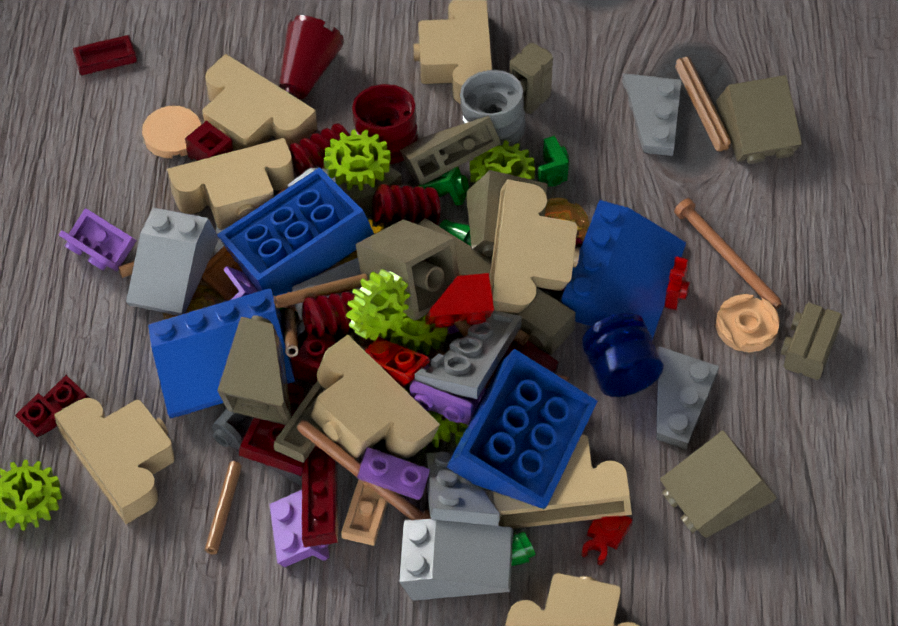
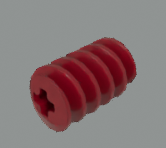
M333 124L331 130L329 128L322 129L321 135L318 133L312 134L310 140L308 138L301 139L300 145L297 143L290 144L289 150L293 169L298 177L305 170L315 168L314 166L316 165L321 169H325V148L331 147L330 140L340 141V133L342 132L346 136H351L341 124Z
M380 184L372 199L373 218L375 222H378L381 214H383L384 222L390 223L394 215L395 222L397 223L406 216V221L415 223L417 217L418 223H420L424 218L428 219L429 217V221L437 225L440 218V199L437 191L432 187L423 189L422 187L412 188L411 186H403L401 188L399 185L389 187L387 184Z
M343 292L341 296L334 293L328 298L321 295L316 300L312 297H307L302 304L303 322L307 334L311 335L312 329H315L318 337H323L325 327H327L329 333L335 335L337 325H340L344 334L348 333L349 323L352 320L347 318L346 314L352 310V307L347 304L348 301L354 300L355 295L350 292Z

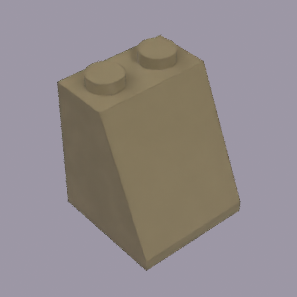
M786 75L730 84L716 100L724 127L731 139V146L737 162L747 160L748 164L762 162L765 160V157L776 155L777 159L793 156L794 152L802 145Z
M489 170L467 190L466 198L472 250L480 251L487 257H492L500 191L507 179L540 186L546 195L547 183ZM545 208L540 214V216L545 217Z
M404 219L356 243L360 272L362 274L365 273L368 280H370L371 272L379 274L381 269H384L387 272L391 271L402 277V281L408 284L405 291L410 293V297L404 303L409 305V308L403 310V312L415 321L428 314L429 310L453 280L460 276L454 238Z
M241 316L217 391L230 412L286 425L292 417L282 344L270 320L261 316H252L251 319Z
M724 430L660 478V481L666 487L662 492L664 497L673 508L679 505L685 513L680 517L692 533L698 530L705 538L777 499L773 491Z

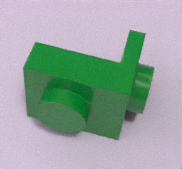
M555 135L545 138L543 140V159L546 164L538 168V182L547 183V187H553L568 181L569 156L565 146H560Z

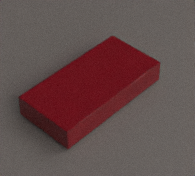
M130 35L73 48L80 76L137 62Z

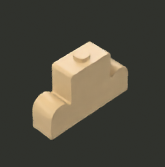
M452 0L448 6L447 20H422L418 23L419 44H413L414 61H420L421 82L423 84L452 83L453 98L460 104L461 87L466 80L478 72L492 70L487 0Z
M225 54L206 72L207 93L211 102L203 108L204 122L208 121L231 138L235 151L263 144L272 136H275V140L284 138L289 148L292 143L300 145L301 139L310 137L317 130L315 109L229 55Z
M284 138L167 169L171 191L177 208L185 214H195L202 211L205 206H209L219 229L231 226L274 197L273 190L287 189L288 184L295 180L291 153Z
M507 179L500 191L490 271V284L495 311L512 314L523 312L535 298L536 287L562 291L572 279L573 267L576 268L578 264L579 249L575 248L577 224L572 221L540 216L546 207L547 195L540 186Z
M346 335L332 345L324 353L316 376L319 384L326 390L318 395L310 416L324 430L325 435L329 439L335 441L355 459L363 455L367 447L372 448L382 439L386 440V449L389 453L400 459H408L432 442L440 424L349 335Z
M84 398L54 414L60 434L125 524L150 511L156 505L158 492L153 474L175 461L172 442L167 436L169 433L165 424L160 418L154 419L142 401L135 400L105 417L101 403L92 398Z
M581 435L545 509L493 491L494 506L500 513L498 526L511 527L512 529L601 519L603 516L632 515L625 467L616 461H605L597 465L596 468H592L587 435Z
M556 573L552 578L545 610H541L535 602L521 600L511 606L505 626H615L621 589L617 585L598 582L596 579L588 576L574 577ZM633 622L618 624V626H639Z

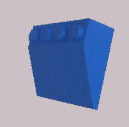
M319 167L218 233L217 237L258 292L271 288L274 296L289 293L293 286L318 276L356 250V243L374 235V232L364 211Z
M599 200L579 251L578 264L576 268L573 267L572 279L566 285L562 295V304L576 312L575 322L652 343L665 306L670 271L674 267L675 257L682 258L686 242L628 207Z
M271 288L148 325L151 348L170 419L224 403L217 390L241 316L250 319L252 316H261L271 321L282 344L287 383L295 382L291 358L285 352L282 313L280 308L277 309L275 306L274 294Z
M514 349L499 364L447 468L474 485L545 509L598 400Z

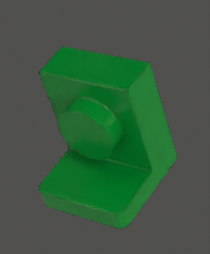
M455 167L423 185L419 184L418 187L423 189L432 187L437 191L439 197L449 192L455 205L458 206L462 205L466 198L469 183L466 176L461 174L459 167Z

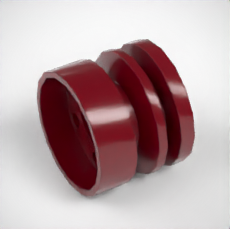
M380 84L361 91L354 99L352 114L357 135H362L364 130H368V137L378 134L379 142L386 141L387 150H390V164L404 161L400 149L418 141L416 104L413 96L406 89L397 85Z

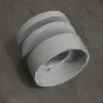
M502 70L482 71L469 77L462 85L460 92L463 124L489 116L501 141L499 145H503L505 140H508L509 146L516 144L524 135L526 127L525 111L523 108L524 94L520 81L514 75Z

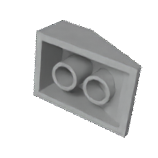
M152 208L140 233L126 300L129 306L177 316L185 314L219 240L208 218Z
M431 518L404 521L399 583L412 601L510 592L513 529L511 527L433 520Z

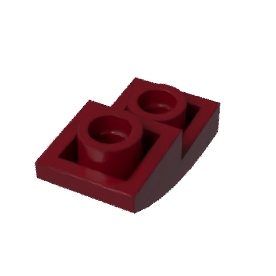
M65 375L44 397L37 393L15 416L38 438L57 427L54 414L78 400L90 397Z

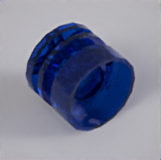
M620 313L609 316L594 324L582 338V348L587 355L588 362L593 367V374L604 395L625 397L636 394L651 386L663 373V361L657 348L652 343L651 334L640 315Z

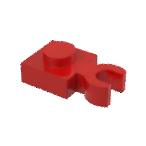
M675 257L674 267L669 275L670 281L667 287L664 307L677 310L680 299L686 300L691 285L690 281H686L688 259Z
M603 516L601 519H594L587 531V536L593 539L588 540L583 545L581 556L585 558L589 551L597 550L600 552L597 564L603 565L607 559V547L609 546L615 550L618 549L630 529L633 519L628 516Z

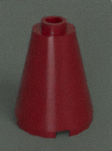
M303 15L295 16L294 21L291 19L287 26L279 82L281 89L297 99H305L344 44V37L338 29L333 27V30L330 31L324 27L325 21Z

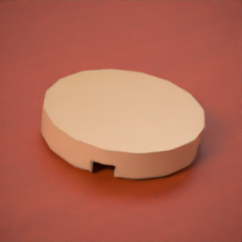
M166 106L157 109L143 123L142 136L147 149L154 155L163 158H173L174 155L179 154L181 157L187 155L185 137L197 129L201 122L194 112L181 106Z
M742 294L724 301L718 311L715 326L718 336L726 345L737 351L750 353L761 351L773 343L778 334L780 319L777 310L769 301L763 298L762 300L754 298V295Z

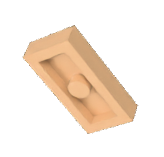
M359 479L341 535L342 539L374 546L388 502Z

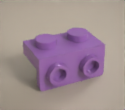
M86 208L69 234L63 230L59 233L60 237L67 240L66 248L81 256L83 251L90 255L88 262L103 271L108 266L117 272L118 266L122 265L137 241Z
M412 381L410 385V395L426 411L431 410L445 416L451 422H461L466 425L469 424L486 391V388H483L479 397L475 399L440 391L417 381Z
M368 447L366 448L360 460L361 466L357 475L358 479L417 500L421 499L430 469Z
M302 490L270 504L278 564L287 567L312 555L322 561L329 559V544L311 547L303 546Z

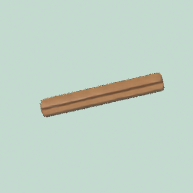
M687 56L679 58L676 61L675 68L715 150L718 152L728 150L731 139L692 60Z

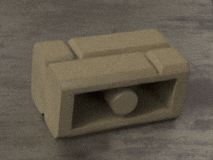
M529 43L521 50V54L518 53L510 60L509 73L514 75L522 85L524 94L523 108L527 114H532L540 107V103L543 104L551 96L553 57L547 49L541 48L535 43Z
M812 303L805 305L803 313L796 312L790 329L795 331L793 338L786 336L781 350V355L786 356L783 367L798 374L803 373L804 376L816 380L820 379L839 332L842 314L830 309L824 310L823 307Z

